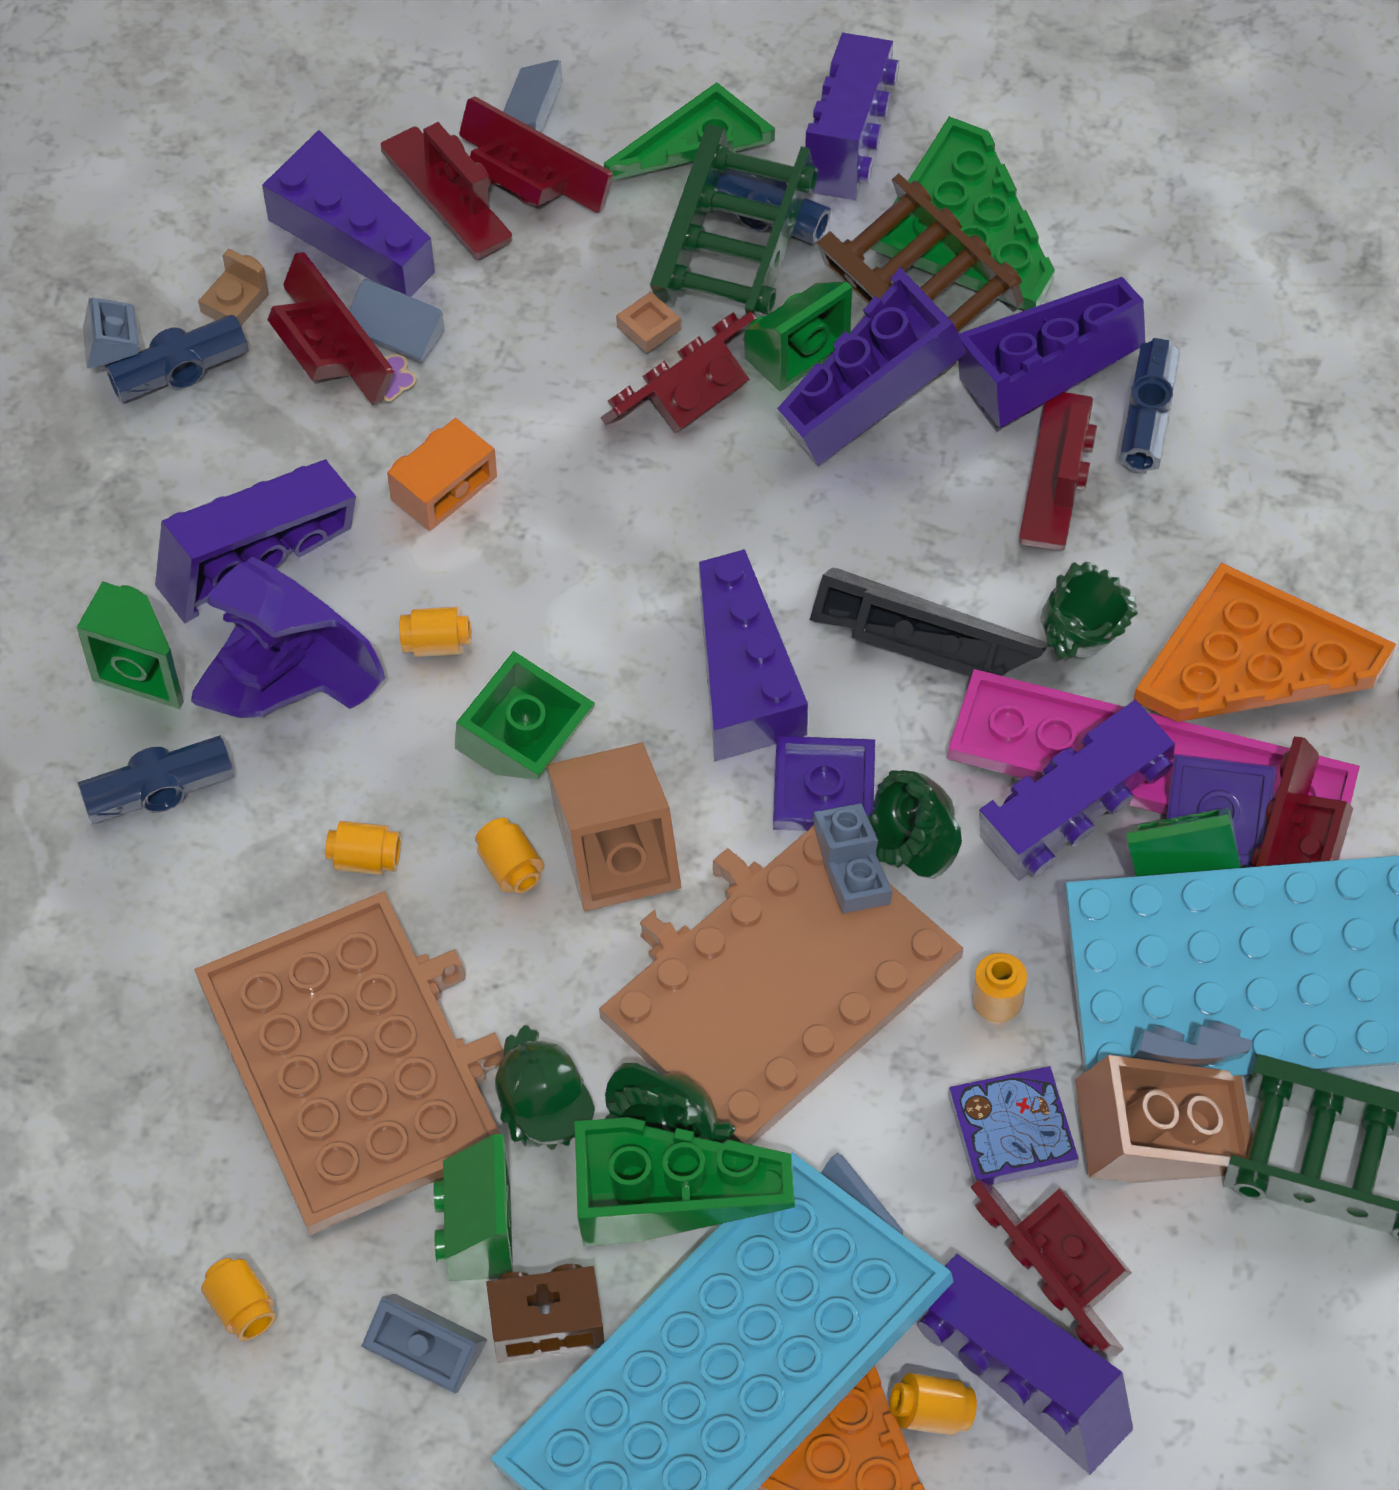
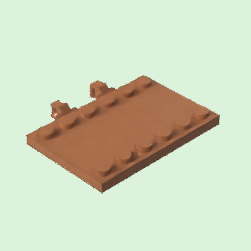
M815 826L811 827L764 868L755 861L750 866H747L744 860L728 848L713 860V875L715 877L722 876L729 882V888L725 891V898L727 900L692 930L684 926L677 932L670 922L663 923L656 917V911H652L640 922L642 931L640 937L652 947L648 953L654 962L599 1008L600 1019L660 1075L670 1073L682 1074L700 1086L707 1093V1096L711 1098L717 1112L718 1121L730 1122L732 1126H736V1131L729 1138L732 1141L750 1145L755 1143L963 956V947L891 884L893 893L890 905L842 914L825 868Z
M385 891L194 969L309 1235L442 1179L443 1160L493 1134H500L477 1086L478 1083L486 1079L485 1073L500 1065L504 1054L500 1041L495 1032L466 1045L462 1038L455 1040L437 1000L441 998L440 991H444L465 980L464 967L455 949L432 959H429L427 954L415 956Z

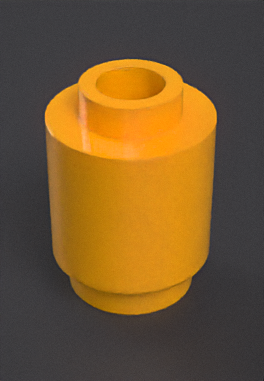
M459 606L412 609L411 614L400 615L399 636L402 652L414 653L415 657L462 655L463 645H470L472 641L470 617L462 616Z
M497 818L484 825L478 831L475 837L478 845L477 854L503 892L524 893L532 889L539 882L540 874L544 869V862L518 824L511 823L508 818Z
M339 821L337 830L328 831L325 858L326 860H333L335 871L382 876L385 871L396 872L400 859L401 833L389 831L388 825Z
M1007 953L990 954L979 962L975 971L972 1000L975 1009L984 1019L993 1023H1003L1020 1013L1024 1004L1027 984V971L1023 963L1015 956Z
M225 1258L216 1262L205 1273L206 1279L201 1286V1292L229 1334H236L240 1341H249L260 1336L273 1325L276 1320V1314L273 1311L274 1301L246 1260Z
M907 1373L901 1382L896 1383L892 1389L890 1410L892 1415L896 1416L897 1422L902 1429L955 1435L958 1431H968L973 1425L977 1410V1399L973 1388L964 1386L960 1380Z

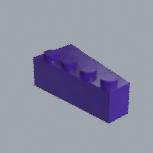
M842 32L831 61L829 77H825L822 86L821 101L816 102L813 110L814 122L813 124L809 123L806 130L805 147L810 148L813 164L815 167H818V178L813 191L814 194L857 201L861 183L869 184L873 166V158L869 157L870 150L878 151L882 133V125L878 124L879 117L887 118L891 99V92H887L888 85H896L899 72V60L892 59V40Z
M320 130L307 140L262 184L268 221L371 281L412 297L435 273L431 237Z
M901 267L890 278L892 285L879 299L875 296L863 309L865 316L849 334L844 331L834 342L835 350L822 365L815 364L777 408L793 438L818 466L967 353L953 322Z
M1119 277L959 333L958 335L967 352L958 360L959 378L998 427L1001 428L1139 349L1141 343H1146L1144 300L1123 277Z
M324 459L308 466L298 467L292 472L274 479L258 482L250 488L226 497H218L210 503L186 512L175 513L161 521L155 586L185 624L199 616L197 607L207 602L208 594L234 566L245 559L254 557L276 569L282 564L286 556L294 552L300 558L351 529L356 495L329 462Z
M743 549L700 561V604L714 762L775 745L777 736H807L808 702L746 550Z
M1136 699L1088 732L1081 741L1084 746L1083 749L1076 752L1073 747L1065 748L1051 758L1049 764L1042 772L1044 775L1042 778L1036 781L1027 775L1011 787L1012 793L1006 798L1001 807L992 800L979 809L980 837L1018 881H1021L1029 873L1033 877L1042 874L1057 859L1054 855L1055 852L1068 842L1072 846L1082 842L1095 829L1096 826L1093 824L1095 820L1107 811L1111 815L1118 813L1134 798L1132 791L1145 780L1150 784L1155 783L1172 768L1173 763L1170 760L1174 756L1175 743Z
M956 1254L945 1265L951 1271L954 1282L919 1318L917 1322L919 1330L934 1345L944 1346L969 1371L977 1375L1091 1475L1133 1430L1123 1372L959 1254Z

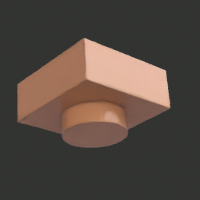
M651 291L616 315L617 327L646 353L681 330V318Z

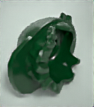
M1075 562L1072 563L1065 576L1059 575L1056 578V587L1050 593L1042 608L1040 621L1047 639V645L1050 648L1054 647L1059 660L1094 656L1114 641L1117 636L1126 632L1125 628L1132 624L1130 619L1138 614L1135 603L1136 597L1130 596L1131 590L1129 588L1121 586L1119 577H1110L1107 569L1099 572V567L1092 565L1090 562H1084L1081 566Z
M891 770L882 783L877 785L878 790L874 799V810L867 816L878 839L876 856L880 862H886L888 865L896 866L897 868L905 864L918 876L935 879L952 865L962 843L961 828L954 817L953 802L945 790L928 776L915 771Z
M524 1025L516 1037L509 1035L505 1040L503 1059L495 1077V1089L502 1110L500 1119L503 1123H508L512 1141H522L525 1147L546 1145L550 1150H554L558 1143L569 1146L571 1139L575 1138L574 1121L593 1119L595 1112L593 1101L570 1055L555 1043L539 1040V1032L530 1029L528 1025Z
M623 1063L615 1069L607 1083L605 1102L610 1114L605 1119L629 1117L646 1121V1126L671 1132H675L676 1128L694 1132V1137L720 1143L728 1141L727 1139L732 1137L736 1131V1126H732L730 1122L718 1121L717 1112L711 1098L707 1096V1093L700 1086L682 1074L670 1073L660 1075L638 1063Z

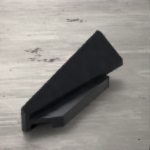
M834 567L822 575L809 619L818 623L854 628L851 637L853 639L968 676H972L974 669L1003 676L1026 662L1041 657L1047 648V643L1039 639Z

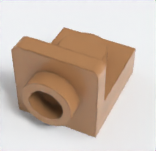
M227 249L222 255L225 267L224 273L198 300L200 312L212 319L219 320L232 314L236 316L242 326L269 296L265 270L254 257L249 255L243 256L231 249Z

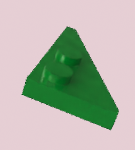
M716 82L605 161L604 168L613 173L612 180H617L693 162L707 124L724 128L729 146L733 148V152L770 144L775 140V128Z

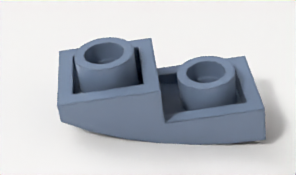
M862 804L814 812L813 822L820 851L842 914L890 905L893 891L876 856L878 839Z
M1210 1022L1209 1027L1201 1025L1193 1033L1191 1044L1183 1042L1184 1034L1164 1027H1154L1153 1032L1144 1030L1137 1038L1132 1058L1190 1066H1208L1242 1058L1250 1051L1253 1041L1240 1037V1029L1220 1022Z

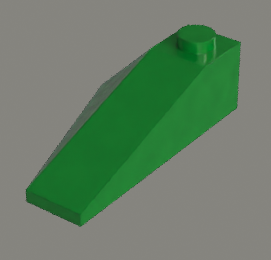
M629 1117L574 1121L577 1218L583 1246L641 1242L795 1208L792 1156L790 1153L732 1140L720 1143L694 1137V1132L678 1128H676L675 1132L648 1127L646 1126V1121Z

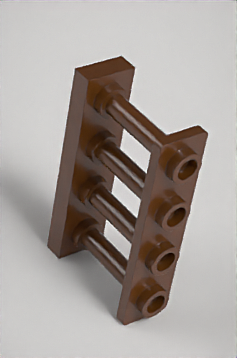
M899 173L891 179L899 200L852 241L846 239L842 242L829 231L817 242L825 265L843 282L851 285L852 290L869 304L875 296L880 299L892 285L890 278L900 267L906 271L940 240L944 241L958 255L920 287L932 301L971 267L988 282L948 317L953 322L957 333L1001 295L1016 308L1024 302L1019 286L1022 280L1014 268L1006 262H1003L1001 265L998 264L991 257L990 249L980 237L975 234L971 237L966 235L961 230L962 226L959 220L949 209L943 207L939 210L931 203V196L919 182L914 180L912 183H909ZM913 213L928 227L882 268L876 266L872 270L863 262L865 260L863 255L909 214ZM957 362L953 363L951 366H949L947 369H945L943 372H941V374L944 375V374H945L949 369H951Z

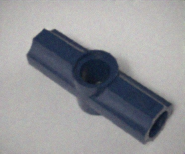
M728 170L727 173H721L717 187L719 192L780 206L787 183ZM804 198L792 236L811 244L817 243L825 234L826 227L831 218V208ZM736 215L742 224L758 232L765 231L774 225L773 223Z
M231 314L189 332L175 327L165 329L152 339L149 348L139 351L136 355L107 364L105 369L119 402L123 403L167 384L174 389L188 388L202 378L205 369L249 351V347L238 319L235 315Z
M1153 338L1152 341L1141 343L1119 456V463L1127 466L1131 472L1146 474L1148 471L1159 469L1180 358V349L1174 347L1170 340Z
M219 735L170 752L163 747L146 748L133 755L128 762V766L77 783L87 814L93 825L141 808L150 813L168 811L180 804L186 793L234 778L235 776L224 741Z

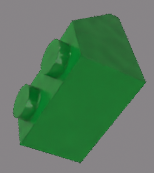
M847 282L815 283L803 292L791 295L782 306L768 315L756 318L745 329V359L780 392L808 374L815 364H823L834 352V342L844 331L848 334L851 332L852 286Z
M102 581L76 627L92 681L180 709L184 700L171 649L147 595L128 585L119 587Z
M513 651L456 722L455 749L495 775L538 780L593 710L595 702Z
M1230 807L1130 825L1126 832L1136 877L1237 869L1242 867Z
M493 1134L443 1160V1180L434 1181L435 1213L444 1212V1229L435 1230L434 1233L436 1262H446L449 1281L495 1279L503 1274L513 1272L511 1186L504 1134Z

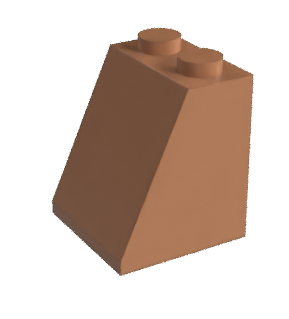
M643 742L551 763L547 767L553 806L584 912L682 889L670 807Z

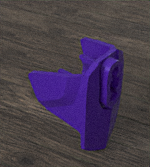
M254 557L245 559L234 566L208 594L207 604L225 611L223 620L234 623L235 627L192 691L191 702L197 706L237 718L262 717L290 703L318 692H324L351 709L369 698L386 679L378 656L365 636L314 594L265 562Z

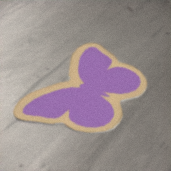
M398 354L386 357V360L394 370V374L383 397L387 402L393 401L403 390L413 387L417 380L413 372L406 370L408 366L406 357Z

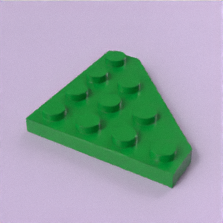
M949 116L908 182L912 183L914 180L919 182L931 196V203L939 210L943 207L949 209L959 220L962 226L961 230L966 235L971 237L975 234L980 237L990 249L991 257L998 264L1001 265L1003 262H1006L1014 268L1022 280L1019 286L1024 302L1018 306L1019 308L1028 310L1039 306L1054 282L1055 269L1049 257H1045L1038 243L1039 236L1027 210H1023L1016 196L1017 189L1005 164H1001L995 152V143L989 131ZM911 213L876 243L871 250L893 258L928 227ZM940 240L912 266L936 274L958 254L944 241ZM972 267L955 281V283L976 291L988 283ZM1003 295L997 298L1001 301L1013 305Z

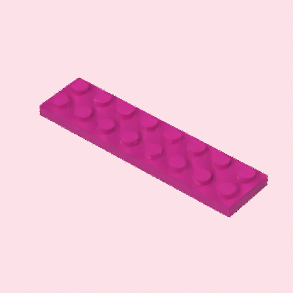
M974 669L951 738L947 759L1019 778H1024L1028 775L1031 779L1037 781L1044 776L1042 772L1049 764L1051 758L1065 748L1073 747L1076 752L1083 749L1084 746L1081 741L1085 735L1124 708V706ZM1148 713L1175 743L1174 755L1183 754L1276 766L1273 798H1276L1281 782V760L1284 753L1290 751V748L1183 721L1175 722L1167 717ZM1319 756L1308 795L1347 801L1351 805L1360 766ZM1173 766L1155 783L1150 784L1145 780L1132 791L1134 798L1128 805L1167 815Z

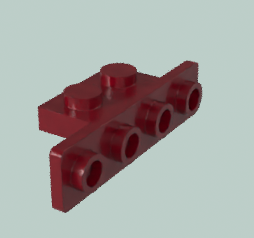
M476 96L467 100L459 135L461 138L479 147L471 151L470 158L475 163L480 162L485 167L492 184L502 185L518 194L522 201L537 206L563 194L596 213L605 208L613 179V173L610 170Z
M439 122L424 128L423 133L418 127L414 126L381 142L380 146L383 155L474 258L480 259L512 242V232L489 208L488 187L491 185L487 170L480 162L475 163L465 152L460 139L454 134L450 135Z
M295 253L283 283L284 289L295 303L272 306L267 321L312 381L350 375L371 404L381 403L394 374L393 367L306 253Z
M734 312L711 327L716 334L712 339L704 343L700 336H698L677 351L682 360L671 368L664 360L642 377L647 385L637 392H634L629 385L609 399L607 402L612 409L601 416V420L605 425L648 395L674 433L682 429L750 380L723 341L756 319L755 315L752 312H748L738 319Z
M1062 392L1045 402L1018 541L1022 545L1063 551L1066 548L1076 490L1085 491L1090 463L1082 461L1083 453H1093L1097 425L1089 424L1093 406V398L1091 396Z
M1294 736L1290 751H1286L1282 757L1280 764L1281 782L1276 798H1272L1268 805L1266 813L1267 830L1262 845H1259L1255 850L1252 867L1339 860L1353 807L1347 801L1308 795L1318 763L1319 753L1304 737Z
M978 1179L970 1186L980 1199L975 1204V1207L992 1227L997 1229L1001 1225L1013 1241L1007 1246L1014 1257L1028 1270L1034 1266L1046 1282L1040 1288L1050 1302L1060 1311L1067 1308L1079 1324L1074 1327V1331L1080 1340L1095 1353L1101 1350L1113 1356L1120 1354L1124 1350L1123 1346L1092 1308L1132 1273L1065 1190L1059 1188L1022 1221L993 1185Z

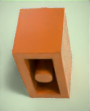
M455 417L443 428H438L431 432L423 444L408 456L404 455L397 459L391 469L387 471L391 501L430 532L497 477L495 449Z

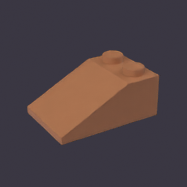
M1108 1055L1075 1079L1089 1178L1138 1183L1226 1176L1231 1155L1247 1159L1252 1135L1242 1076H1232L1228 1070Z

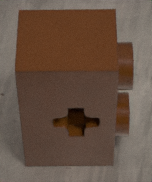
M564 1264L555 1267L548 1273L529 1275L519 1271L509 1272L501 1275L497 1280L486 1281L497 1363L596 1349L604 1343L603 1323L594 1266L582 1267L579 1264ZM550 1305L551 1312L540 1314L539 1307Z

